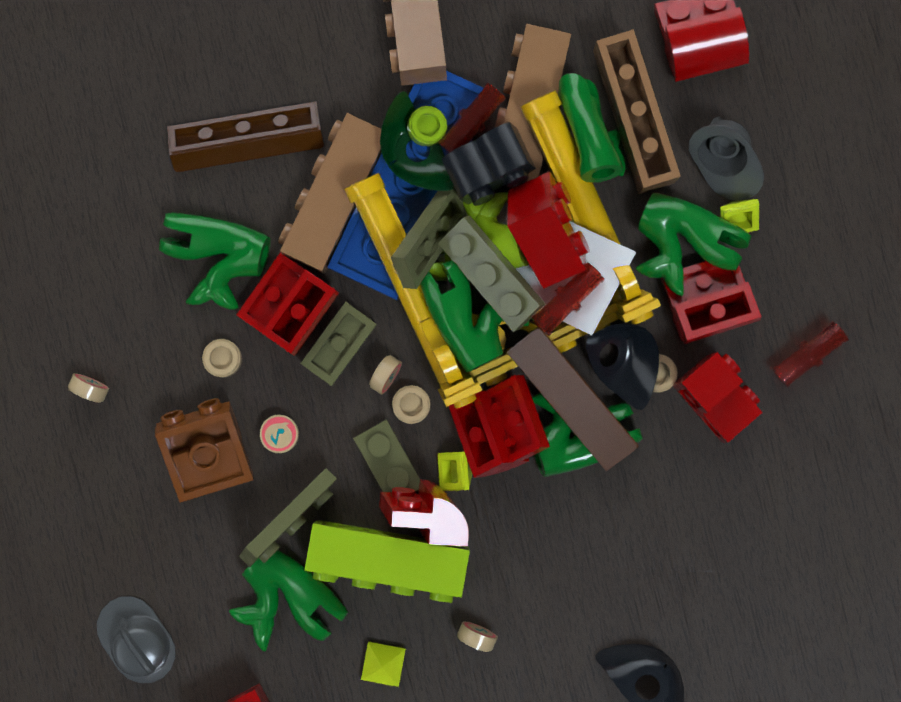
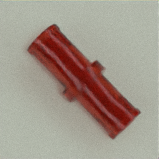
M486 83L484 89L467 109L462 108L459 111L458 115L460 118L438 143L449 153L469 143L477 132L482 133L485 130V122L501 102L506 99L505 96L495 87Z
M587 262L585 271L576 274L564 287L559 285L554 290L556 295L531 318L532 321L546 335L550 336L552 331L572 311L577 313L582 308L580 303L600 283H603L605 278L601 276V273L594 266Z
M833 321L809 342L802 341L798 345L799 349L772 369L788 388L791 383L813 366L816 369L823 364L822 359L849 339L839 325Z

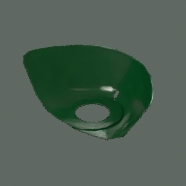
M400 92L388 108L381 129L380 145L385 162L397 177L411 185L436 191L454 189L442 161L444 153L439 142L430 146V154L424 161L414 162L407 156L406 146L412 140L407 132V122L416 109L407 92Z

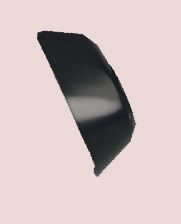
M615 324L587 337L586 350L588 358L598 378L631 406L638 410L644 409L653 393L659 370L658 345L653 335L646 328L635 324ZM613 343L618 348V357L614 364L605 367L600 362V353L604 346Z
M625 644L603 649L595 655L597 662L603 667L629 702H685L684 685L680 671L674 661L662 650L650 645ZM644 675H652L659 681L660 685L658 695L650 700L640 698L635 691V683Z

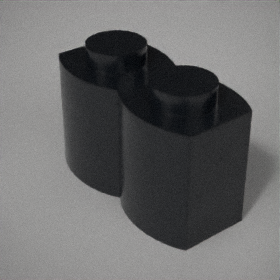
M510 122L493 128L475 141L458 147L442 158L459 199L467 204L473 203L475 206L493 199L495 196L494 192L502 186L507 185V187L511 188L524 183L529 178L528 174L536 169L518 129Z

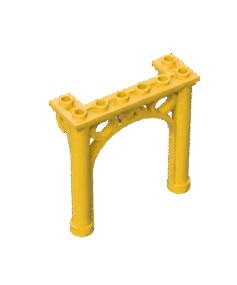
M556 90L520 106L556 183L562 181L568 190L571 203L567 204L572 216V222L620 244L593 182H586L580 177L579 152L559 108L562 103ZM376 173L344 188L349 202H354L438 380L441 387L438 389V392L446 407L454 404L455 408L463 407L477 399L475 394L482 391L480 384L485 382L487 386L495 385L508 377L507 371L518 366L506 353L510 349L508 348L503 351L504 354L466 373L439 332L426 305L420 285L417 289L403 288L397 271L393 266L391 256L406 237V233L385 190L386 186L380 174ZM630 265L612 268L620 284L594 333L610 326L611 322L618 319L625 323L631 321L632 324L646 321L654 316L652 310L661 306L659 300L653 297L651 293L640 289ZM541 310L535 314L534 324L530 322L529 326L521 328L530 332L539 326L561 353L577 345L575 339L588 334L565 322L546 330V319L549 314ZM472 313L473 326L476 325L480 314ZM498 326L502 349H504L506 343L505 332Z

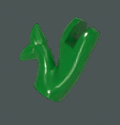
M568 73L563 75L559 80L558 94L579 152L581 179L586 182H603L617 176L622 177L625 173V159L619 149L620 134L616 129L607 132L601 113L599 93L595 83L578 74Z
M653 193L643 211L638 230L657 246L659 255L638 265L636 270L650 278H663L671 291L683 296L684 270L681 264L682 249L677 233L683 235L697 254L708 263L721 269L735 271L741 263L742 257L734 250L717 242L719 240L730 246L745 249L749 246L752 236L739 226L696 204L673 196Z
M166 213L163 222L165 227L190 233L192 236L190 242L175 238H160L159 251L167 256L181 260H197L218 254H227L197 284L187 298L186 304L200 305L213 300L223 308L229 310L238 309V303L228 282L236 277L261 276L268 260L271 238L254 229L221 219L184 213Z
M450 260L442 263V267L448 282L453 288L452 290L441 294L439 286L430 272L427 273L420 283V288L439 332L467 373L504 354L498 333V326L504 320L487 303L483 307L476 325L473 326L472 295L469 280L459 269L458 265ZM528 321L524 326H529L530 322Z
M541 393L535 394L532 397L533 402L553 414L552 422L544 429L550 447L533 455L542 476L562 474L598 463L576 435L569 438L572 430ZM621 403L607 407L619 422L634 415L630 404ZM640 428L627 431L636 443L643 439Z
M279 549L265 563L258 559L242 573V576L250 584L257 596L256 604L229 610L230 615L237 622L252 626L255 642L264 652L267 650L274 627V617L278 610V588L283 592L298 625L316 640L324 641L332 634L330 629L313 615V612L319 605L340 621H343L349 613L345 605L322 581L312 579L313 573L304 571V566Z

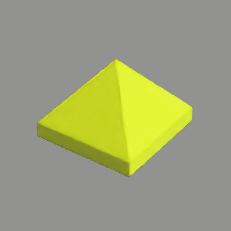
M758 199L730 202L720 207V217L747 232L759 230Z
M465 452L438 453L440 487L444 491L469 490L472 471Z
M368 641L361 680L399 687L406 648Z

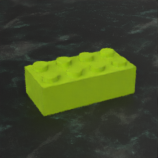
M317 520L312 525L304 571L313 572L312 579L336 583L338 577L352 579L351 585L359 588L375 589L376 584L379 583L390 585L391 593L414 596V591L419 590L430 592L429 599L453 603V597L462 598L470 549L469 546L428 544L426 539L421 537Z

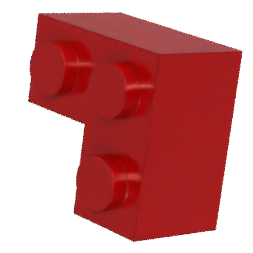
M550 171L508 190L507 226L543 289L585 271L586 254L590 252L582 232L578 231L575 233L569 223L572 221V216L567 204L571 203L568 190L562 181L556 183Z
M715 352L701 359L677 380L673 387L722 443H729L763 412L757 406L760 399L747 385L739 386L743 383V380L738 376L741 369L728 354L721 356L718 352Z

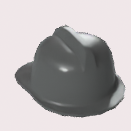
M718 116L712 120L710 125L703 126L693 133L689 140V152L706 182L715 193L726 199L740 201L750 199L759 192L764 182V171L752 148L749 133L741 124L731 120H723L722 117Z
M121 596L110 601L101 610L97 620V635L101 645L117 669L127 679L137 683H153L162 679L171 670L176 658L175 644L154 610L145 601L134 596Z

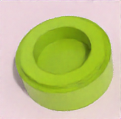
M432 106L418 108L411 114L407 122L409 137L420 146L435 145L444 137L447 131V121L444 114Z

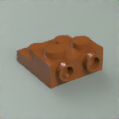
M218 398L209 399L198 405V411L184 415L182 410H173L162 415L160 418L161 422L156 423L155 437L180 503L254 480L253 472L242 443V435L230 401L221 403Z

